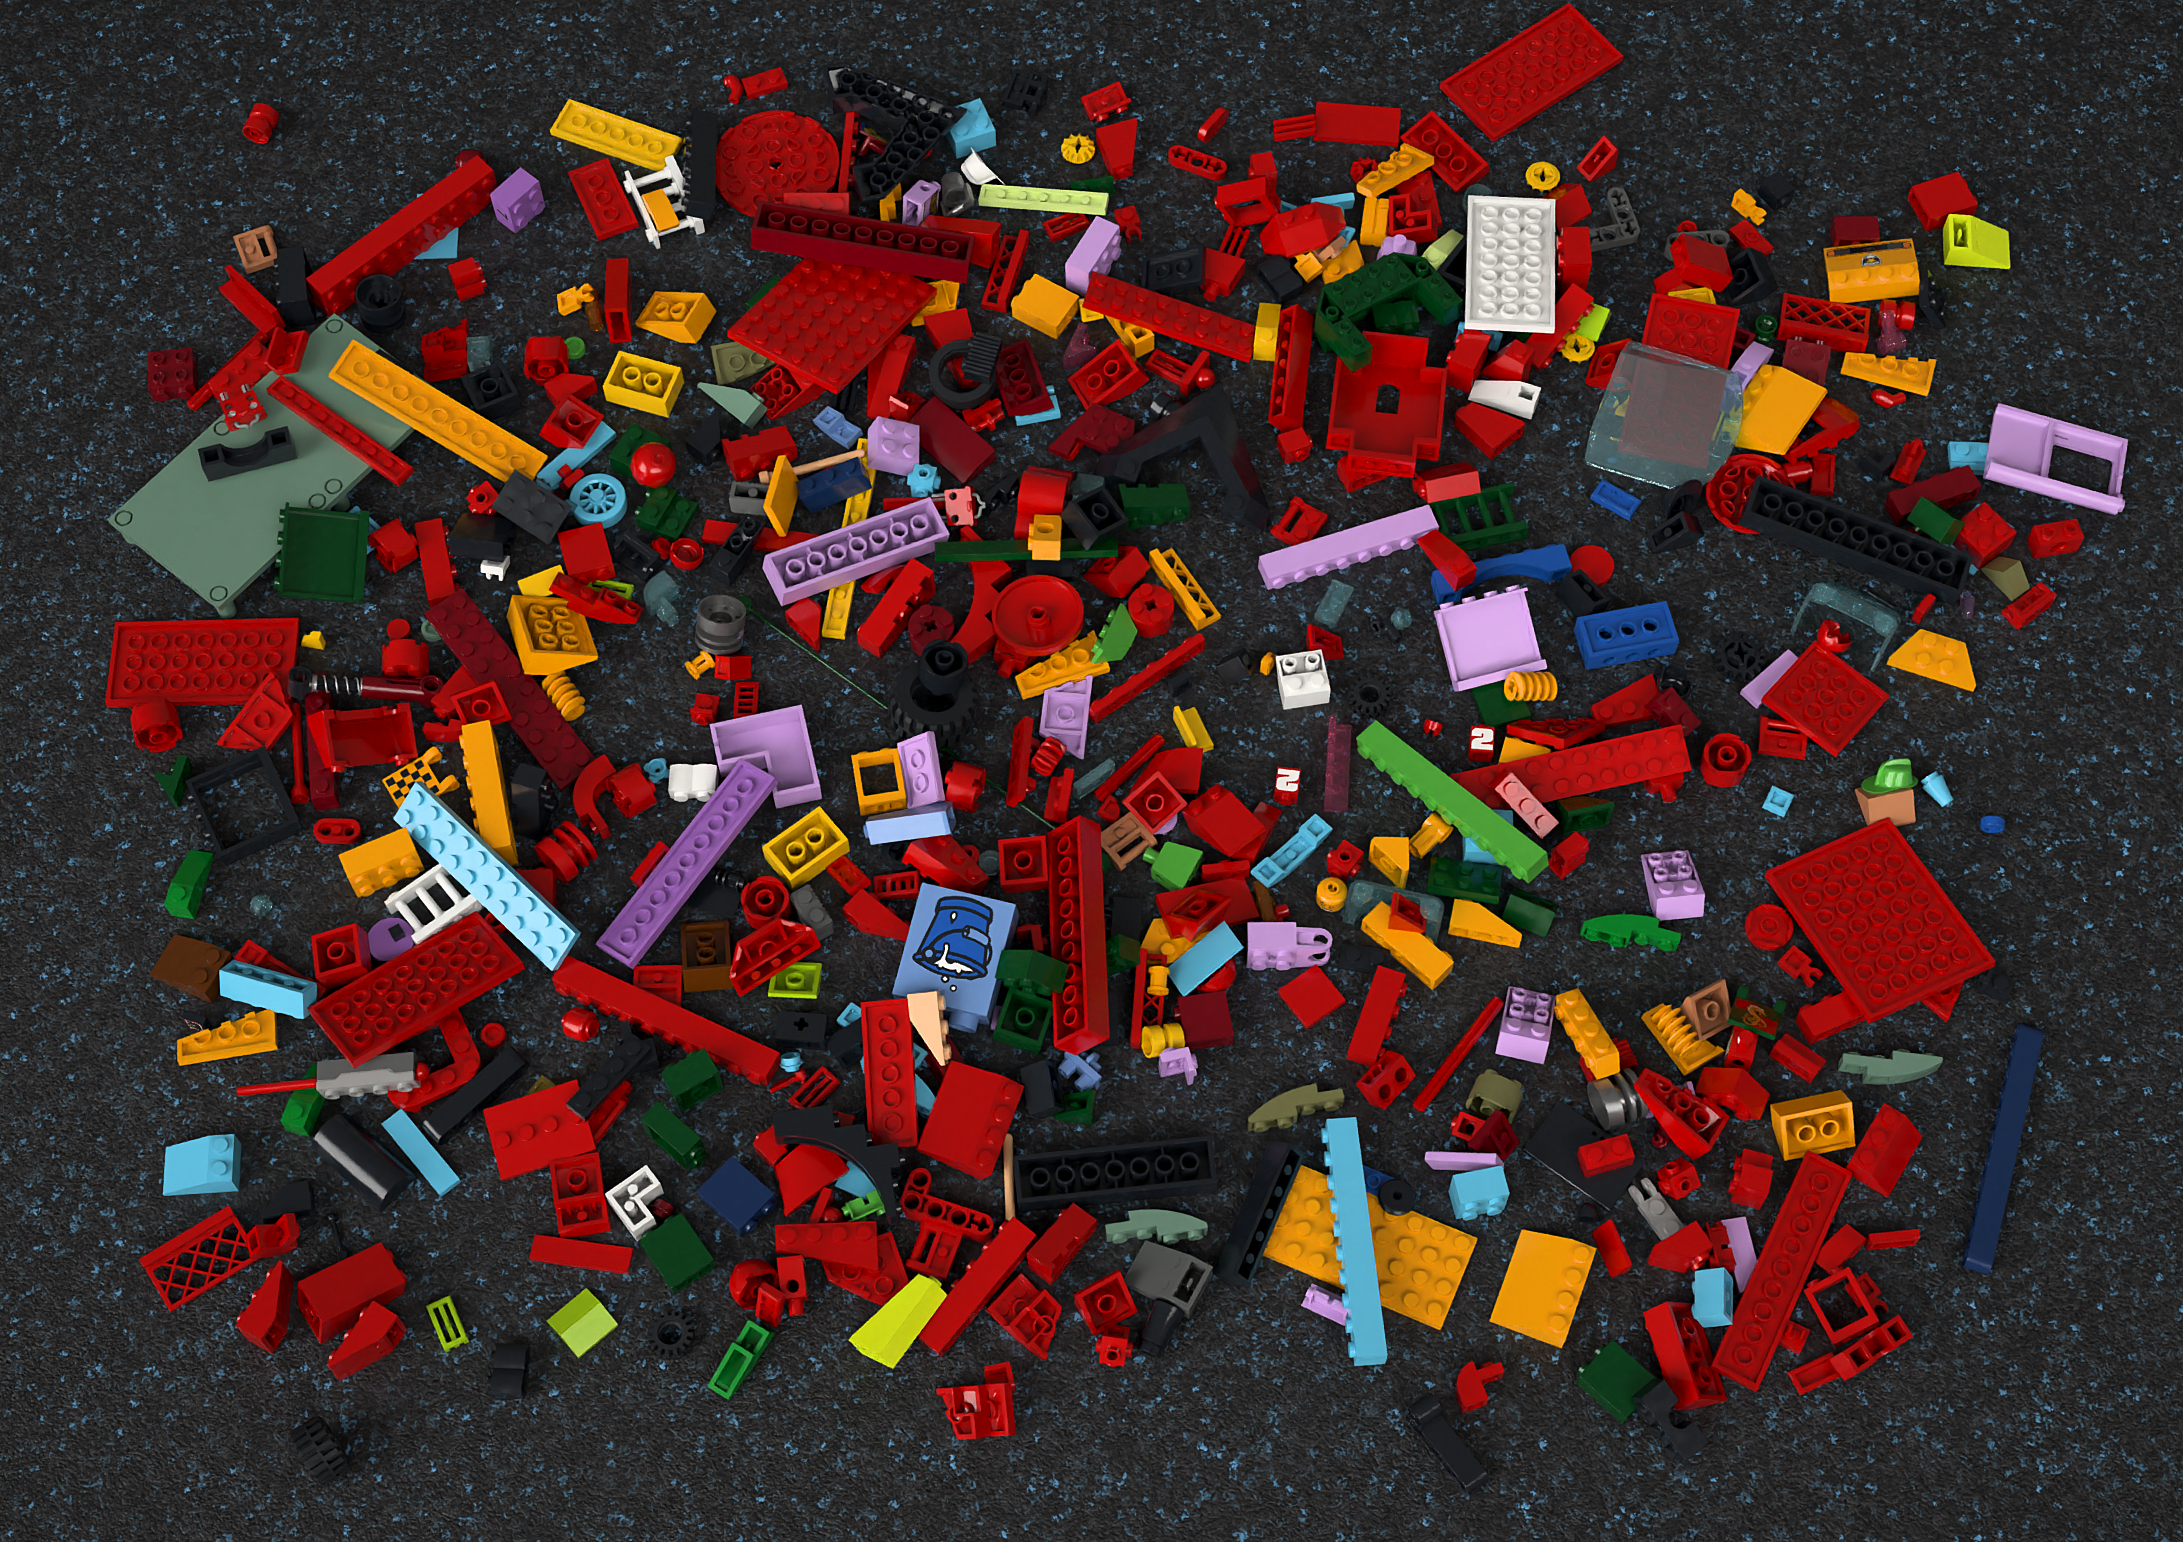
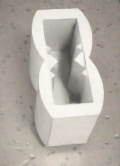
M670 765L668 786L670 798L679 802L692 798L707 802L718 789L719 771L717 765Z

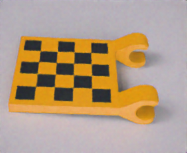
M437 747L430 748L423 756L382 780L398 808L401 807L415 782L422 781L438 797L459 788L460 785L454 775L446 777L439 783L429 767V764L436 763L443 758Z

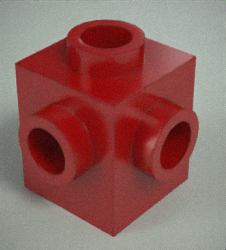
M486 480L480 486L477 485L469 491L466 499L471 504L468 505V508L474 514L492 517L497 511L491 507L499 494Z
M1344 839L1337 849L1333 848L1327 855V871L1332 877L1341 879L1346 883L1350 877L1355 878L1362 867L1360 864L1362 863L1364 852Z
M1682 1157L1667 1163L1663 1168L1656 1171L1660 1180L1658 1182L1660 1190L1665 1195L1668 1194L1676 1200L1686 1197L1690 1192L1701 1186L1694 1165Z
M1105 1323L1103 1335L1097 1338L1095 1352L1100 1353L1099 1363H1104L1111 1367H1124L1126 1357L1131 1358L1133 1342H1128L1130 1327Z

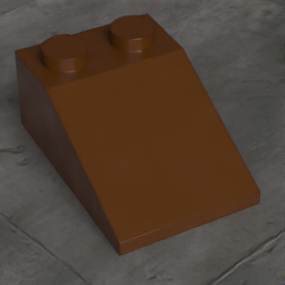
M729 920L681 924L682 972L685 993L733 989V984L729 978L732 966Z
M174 934L149 975L213 1004L220 992L219 970L233 961L234 957L231 952L211 943Z

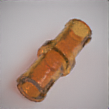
M593 288L590 293L594 296V300L586 302L585 313L589 319L590 330L600 331L604 327L601 316L603 309L602 305L599 304L598 291Z
M1259 880L1253 882L1252 887L1257 899L1256 908L1260 910L1263 922H1278L1274 910L1275 901L1270 896L1269 888Z

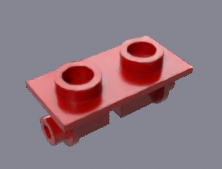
M1914 439L1910 443H1905L1890 478L1907 485L1912 484L1927 451L1923 449L1922 440Z
M1705 1222L1704 1233L1714 1245L1708 1258L1710 1268L1724 1267L1728 1273L1735 1271L1737 1264L1732 1247L1726 1249L1721 1247L1730 1244L1726 1226H1723L1722 1222H1716L1710 1228L1708 1222Z

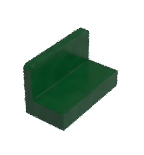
M1515 887L1503 912L1502 920L1546 937L1560 905Z

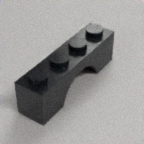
M288 426L266 431L259 442L249 447L229 448L219 443L198 449L201 466L208 482L298 459L294 440Z

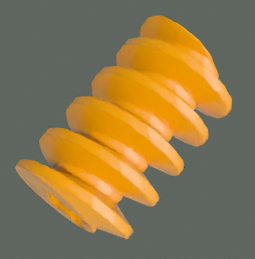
M563 670L545 677L541 682V688L564 719L571 721L585 712L586 708L583 705L585 699L580 696L579 690L575 689L574 683H570V678L565 676L566 673Z
M1514 671L1510 672L1505 679L1504 693L1510 701L1514 699L1516 701H1521L1522 699L1524 701H1529L1530 699L1532 701H1537L1538 699L1540 701H1545L1546 699L1553 701L1557 695V681L1550 672Z
M1667 1005L1651 1017V1022L1657 1024L1656 1029L1662 1032V1038L1668 1040V1047L1673 1048V1054L1679 1055L1678 1059L1680 1060L1695 1052L1703 1041L1693 1040L1697 1035L1696 1031L1687 1032L1692 1025L1682 1024L1686 1019L1685 1015L1677 1017V1014L1681 1011L1680 1007L1672 1009V1005Z

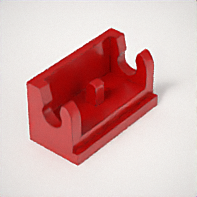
M2039 582L2014 603L2004 608L2001 614L2019 631L2050 608L2057 594L2052 592L2045 584Z

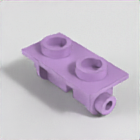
M1311 1284L1301 1306L1345 1326L1348 1309H1343L1342 1297L1315 1284Z

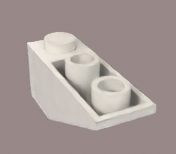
M1475 380L1468 400L1531 420L1538 404L1541 388L1521 381Z

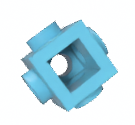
M915 464L913 472L908 474L907 485L911 486L912 497H932V494H935L936 490L940 488L941 477L937 475V467L929 464Z

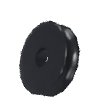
M1391 1179L1381 1186L1378 1195V1201L1382 1209L1388 1214L1395 1216L1409 1213L1414 1207L1416 1200L1413 1187L1400 1179ZM1393 1195H1399L1401 1199L1396 1200L1393 1198Z

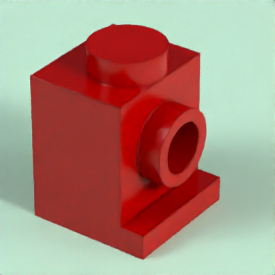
M1460 1111L1459 1116L1455 1115L1452 1120L1450 1129L1453 1131L1451 1134L1470 1142L1485 1121ZM1469 1125H1473L1475 1128L1471 1134L1467 1133Z

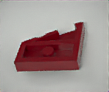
M1496 1109L1467 1145L1484 1153H1496L1500 1159L1506 1160L1520 1142L1505 1114Z

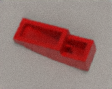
M1260 802L1252 814L1265 826L1266 831L1233 854L1232 858L1239 861L1249 860L1250 865L1254 866L1282 810Z

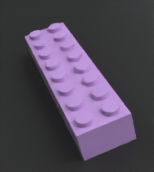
M928 497L767 554L764 557L763 570L781 606L909 561L911 558H917L934 552L935 542H948L950 534L932 499Z

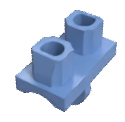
M1084 1051L1079 1056H1075L1068 1052L1064 1053L1065 1059L1058 1067V1072L1063 1077L1068 1079L1076 1071L1081 1076L1075 1081V1087L1080 1092L1091 1090L1092 1088L1097 1090L1101 1086V1076L1097 1073L1102 1068L1097 1063L1100 1057L1099 1054L1093 1052L1091 1055H1088Z

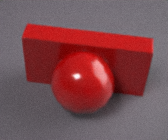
M1203 350L1182 378L1180 385L1182 395L1188 397L1195 386L1207 389L1214 384L1215 374L1208 368L1210 366L1209 352Z
M822 1188L808 1224L843 1222L842 1212L838 1208L831 1206L834 1199L832 1189Z

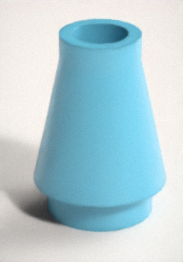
M1937 771L1921 781L1923 784L1922 788L1941 807L1954 800L1943 776L1939 775Z

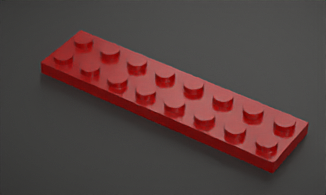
M1094 271L1092 272L1082 308L1247 363L1250 362L1254 349L1255 325Z

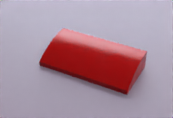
M1433 110L1400 137L1404 143L1434 156V165L1430 166V168L1456 193L1467 189L1490 172L1488 163Z

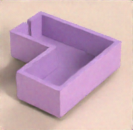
M802 705L710 724L721 777L728 776L742 758L759 769L767 768L768 774L777 779L778 784L772 790L776 809L822 799Z

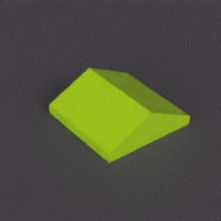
M795 962L771 977L768 997L817 999L820 992L822 963Z
M587 1288L547 1320L548 1324L578 1358L582 1357L618 1326L601 1302Z

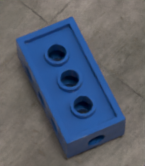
M1667 601L1577 617L1574 628L1586 670L1675 654L1679 643Z

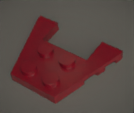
M1093 403L1050 445L1048 452L1067 459L1074 442L1077 441L1094 450L1105 453L1134 435L1135 421Z

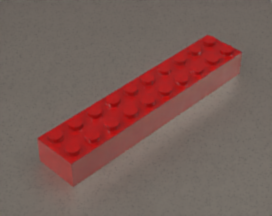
M476 155L306 278L315 304L328 317L334 313L336 315L341 314L347 307L356 302L355 290L364 278L377 274L392 277L402 267L410 264L415 257L422 252L428 251L434 243L444 239L453 229L461 227L465 221L477 215L483 208L492 203L490 194L498 187L494 170Z
M1081 815L1047 833L1051 957L1069 964L1062 993H1052L1054 1047L1075 1056L1110 1039L1101 826Z

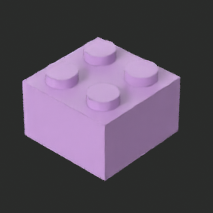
M878 416L868 428L867 468L908 477L909 472H913L914 465L919 464V425Z

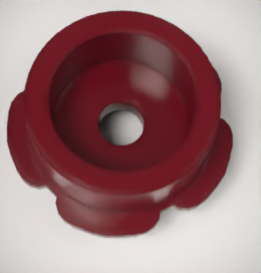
M658 1198L654 1205L651 1204V1208L654 1209L652 1214L663 1220L667 1216H671L674 1210L672 1205Z

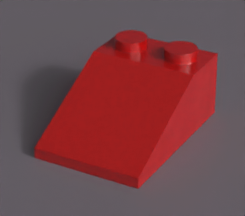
M1117 339L1067 380L1087 410L1093 403L1105 406L1130 395L1150 379L1131 349L1120 339Z
M1218 783L1181 810L1190 831L1228 857H1231L1266 831L1265 826L1237 797Z

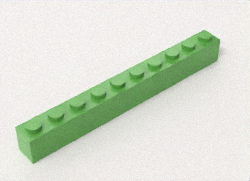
M1375 720L1356 738L1357 750L1363 758H1369L1381 772H1387L1396 784H1402L1414 798L1419 797L1423 800L1428 809L1437 811L1447 824H1453L1464 837H1470L1474 840L1482 851H1488L1492 854L1495 861L1500 865H1506L1516 878H1522L1527 883H1530L1549 865L1545 850Z

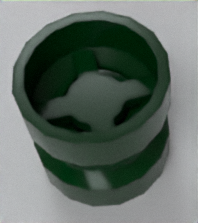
M1761 315L1756 319L1752 333L1756 334L1755 342L1762 345L1772 342L1777 328V321L1774 317Z

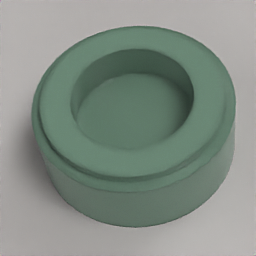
M425 620L421 626L424 638L431 642L442 639L429 621Z

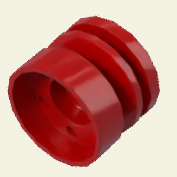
M565 820L560 825L561 829L555 828L553 830L557 842L546 836L534 846V849L543 864L550 869L553 868L556 878L562 883L568 884L579 874L575 863L583 868H587L589 866L588 860L594 862L598 855L587 836L574 824Z

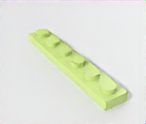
M982 184L978 201L979 206L1106 215L1109 193Z

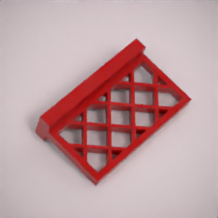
M1784 293L1776 340L1785 341L1786 339H1791V336L1805 338L1804 342L1813 343V340L1827 342L1826 346H1832L1831 350L1864 353L1869 339L1868 330L1871 309ZM1787 301L1797 303L1799 306L1793 309ZM1816 306L1820 311L1814 313L1809 307ZM1804 310L1809 316L1802 318L1798 312ZM1831 311H1840L1842 315L1836 317ZM1824 314L1830 319L1825 323L1819 318ZM1853 315H1864L1865 318L1858 321ZM1792 316L1796 321L1785 318ZM1846 318L1852 323L1847 327L1841 322ZM1814 320L1818 325L1807 322ZM1835 324L1839 329L1831 328L1829 326ZM1857 328L1861 333L1853 332L1851 330Z
M227 1206L141 1257L139 1261L151 1278L167 1308L172 1313L261 1258H249L245 1261L235 1260L238 1246L248 1248L247 1234L233 1209ZM235 1224L238 1229L236 1241L222 1239L225 1229ZM241 1236L245 1243L240 1242ZM208 1239L217 1241L213 1255L200 1252L202 1243ZM221 1242L234 1245L231 1259L217 1256ZM182 1254H194L191 1268L177 1266ZM198 1256L212 1258L208 1272L195 1269ZM216 1259L229 1262L227 1272L222 1275L212 1273ZM233 1263L239 1264V1265L235 1266L234 1268H232V1267H233ZM162 1266L172 1268L168 1282L158 1280L154 1271ZM176 1269L189 1272L185 1286L172 1283ZM193 1273L207 1276L204 1286L199 1289L190 1287ZM161 1284L167 1285L165 1291H164L163 1287L161 1286ZM171 1286L184 1289L182 1299L174 1304L168 1298Z

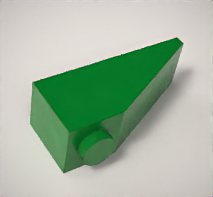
M196 850L189 851L170 883L164 902L171 916L195 919L214 858L213 853Z
M312 1063L303 1079L317 1078V1064ZM316 1088L295 1090L289 1098L280 1120L286 1131L310 1137L325 1097Z

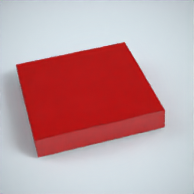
M1317 964L1283 986L1277 993L1307 1030L1346 1002V999Z

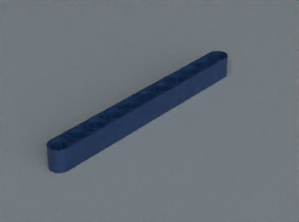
M2018 1023L2012 1041L1962 1263L1963 1268L1986 1275L1989 1274L1994 1260L2044 1034L2042 1029Z

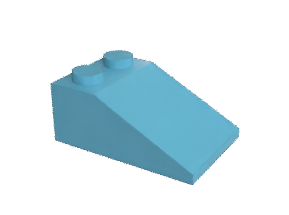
M235 1134L206 1136L166 1147L163 1195L239 1191L241 1143Z

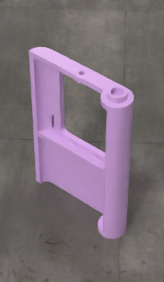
M1998 403L1993 416L1983 478L2116 515L2118 512H2122L2125 506V499L2120 494L2128 439ZM2053 445L2111 461L2112 468L2108 494L2050 479L2048 473Z

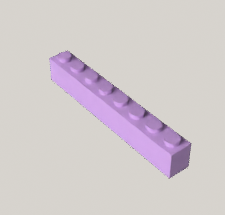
M1425 505L1259 556L1258 568L1267 589H1279L1295 581L1302 582L1308 577L1321 576L1334 569H1344L1357 562H1367L1373 557L1387 556L1396 550L1409 549L1413 545L1418 544L1416 542L1418 538L1434 529L1438 530L1439 526L1430 506Z

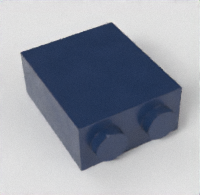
M733 1156L697 1190L699 1199L741 1237L746 1233H751L758 1225L757 1221L763 1215H769L777 1202L775 1194Z

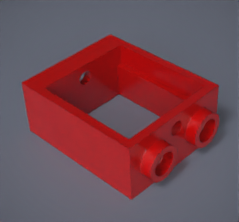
M1266 176L1217 187V196L1214 198L1215 206L1222 212L1224 220L1228 221L1230 225H1234V228L1270 221L1275 215L1281 213V199ZM1259 199L1261 201V203L1240 207L1236 209L1233 206V204H1238Z
M1843 1266L1829 1273L1830 1277L1824 1280L1818 1278L1807 1284L1808 1288L1803 1290L1835 1348L1881 1325L1849 1267L1844 1269ZM1848 1278L1868 1315L1834 1332L1814 1295Z

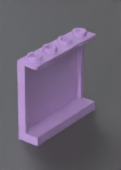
M1519 585L1505 588L1506 593L1498 594L1497 590L1484 593L1483 599L1476 600L1475 596L1462 599L1463 604L1454 606L1453 602L1441 604L1440 610L1434 611L1454 692L1504 680L1510 672H1535L1547 668L1546 660H1541L1524 592L1528 591L1527 587L1521 589Z

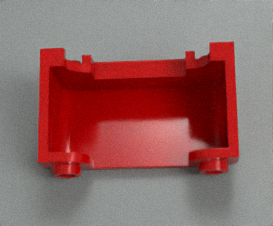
M409 702L398 703L395 707L382 706L374 709L341 712L340 710L334 711V709L322 710L307 716L309 729L325 769H331V773L343 772L345 767L394 762L396 766H404L410 764L409 760L418 758Z

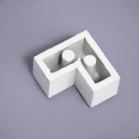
M645 1165L608 1191L605 1196L610 1206L636 1241L640 1240L648 1230L657 1228L656 1221L646 1206L663 1195L664 1192L660 1182L648 1166Z

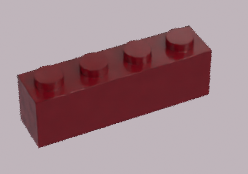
M1969 465L1961 468L1958 466L1942 475L1935 474L1928 480L1916 481L1906 488L1892 490L1887 496L1884 507L1896 527L1910 522L1907 518L1921 496L1931 499L1947 509L1975 499L1982 486Z

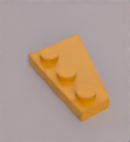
M1662 1003L1645 1012L1641 1017L1684 1076L1721 1056L1725 1051L1719 1046L1715 1047L1705 1039L1695 1052L1679 1060V1055H1674L1672 1052L1673 1048L1668 1047V1040L1663 1039L1661 1036L1662 1032L1656 1029L1657 1024L1651 1022V1017L1666 1005Z

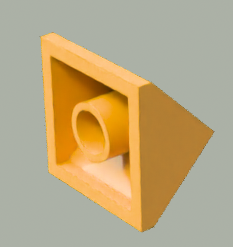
M1374 837L1371 840L1368 860L1401 891L1404 890L1409 872V837Z

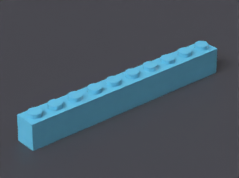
M1356 1117L1326 1119L1325 1128H1321L1322 1143L1327 1145V1151H1324V1163L1330 1169V1174L1327 1175L1328 1190L1332 1189L1333 1198H1330V1211L1335 1213L1336 1221L1333 1222V1234L1339 1240V1245H1336L1337 1261L1341 1260L1342 1269H1339L1340 1285L1344 1284L1345 1293H1342L1343 1309H1348V1317L1345 1318L1346 1333L1351 1334V1342H1348L1349 1358H1354V1366L1385 1364L1388 1354Z

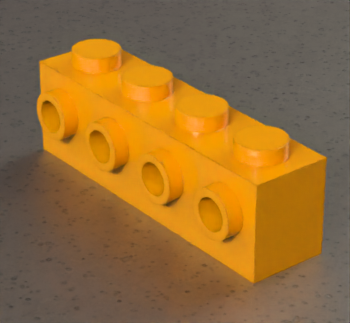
M1579 988L1556 995V1006H1554L1556 1018L1561 1021L1566 1034L1571 1037L1576 1050L1581 1053L1586 1066L1591 1069L1596 1079L1619 1073V1051Z

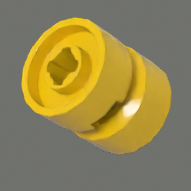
M1177 1022L1164 1024L1163 1028L1159 1025L1143 1027L1141 1031V1045L1147 1058L1159 1057L1160 1053H1163L1167 1048H1184L1185 1039L1180 1024Z

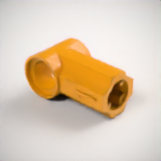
M1436 812L1432 813L1425 820L1422 828L1409 840L1410 853L1421 859L1437 843H1442L1453 831V826L1447 824Z

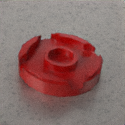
M1585 545L1576 549L1570 557L1572 565L1570 573L1582 569L1600 587L1611 579L1614 571V560L1605 549L1595 545Z
M1761 904L1757 908L1752 909L1744 923L1745 934L1748 940L1763 950L1774 951L1783 948L1789 942L1794 930L1791 917L1789 918L1782 907L1774 904Z

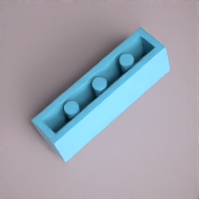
M236 960L231 961L219 970L220 995L231 998L234 1001H242L255 1007H263L276 1013L291 1015L297 1019L306 1018L310 1014L307 1008L317 1003V983Z

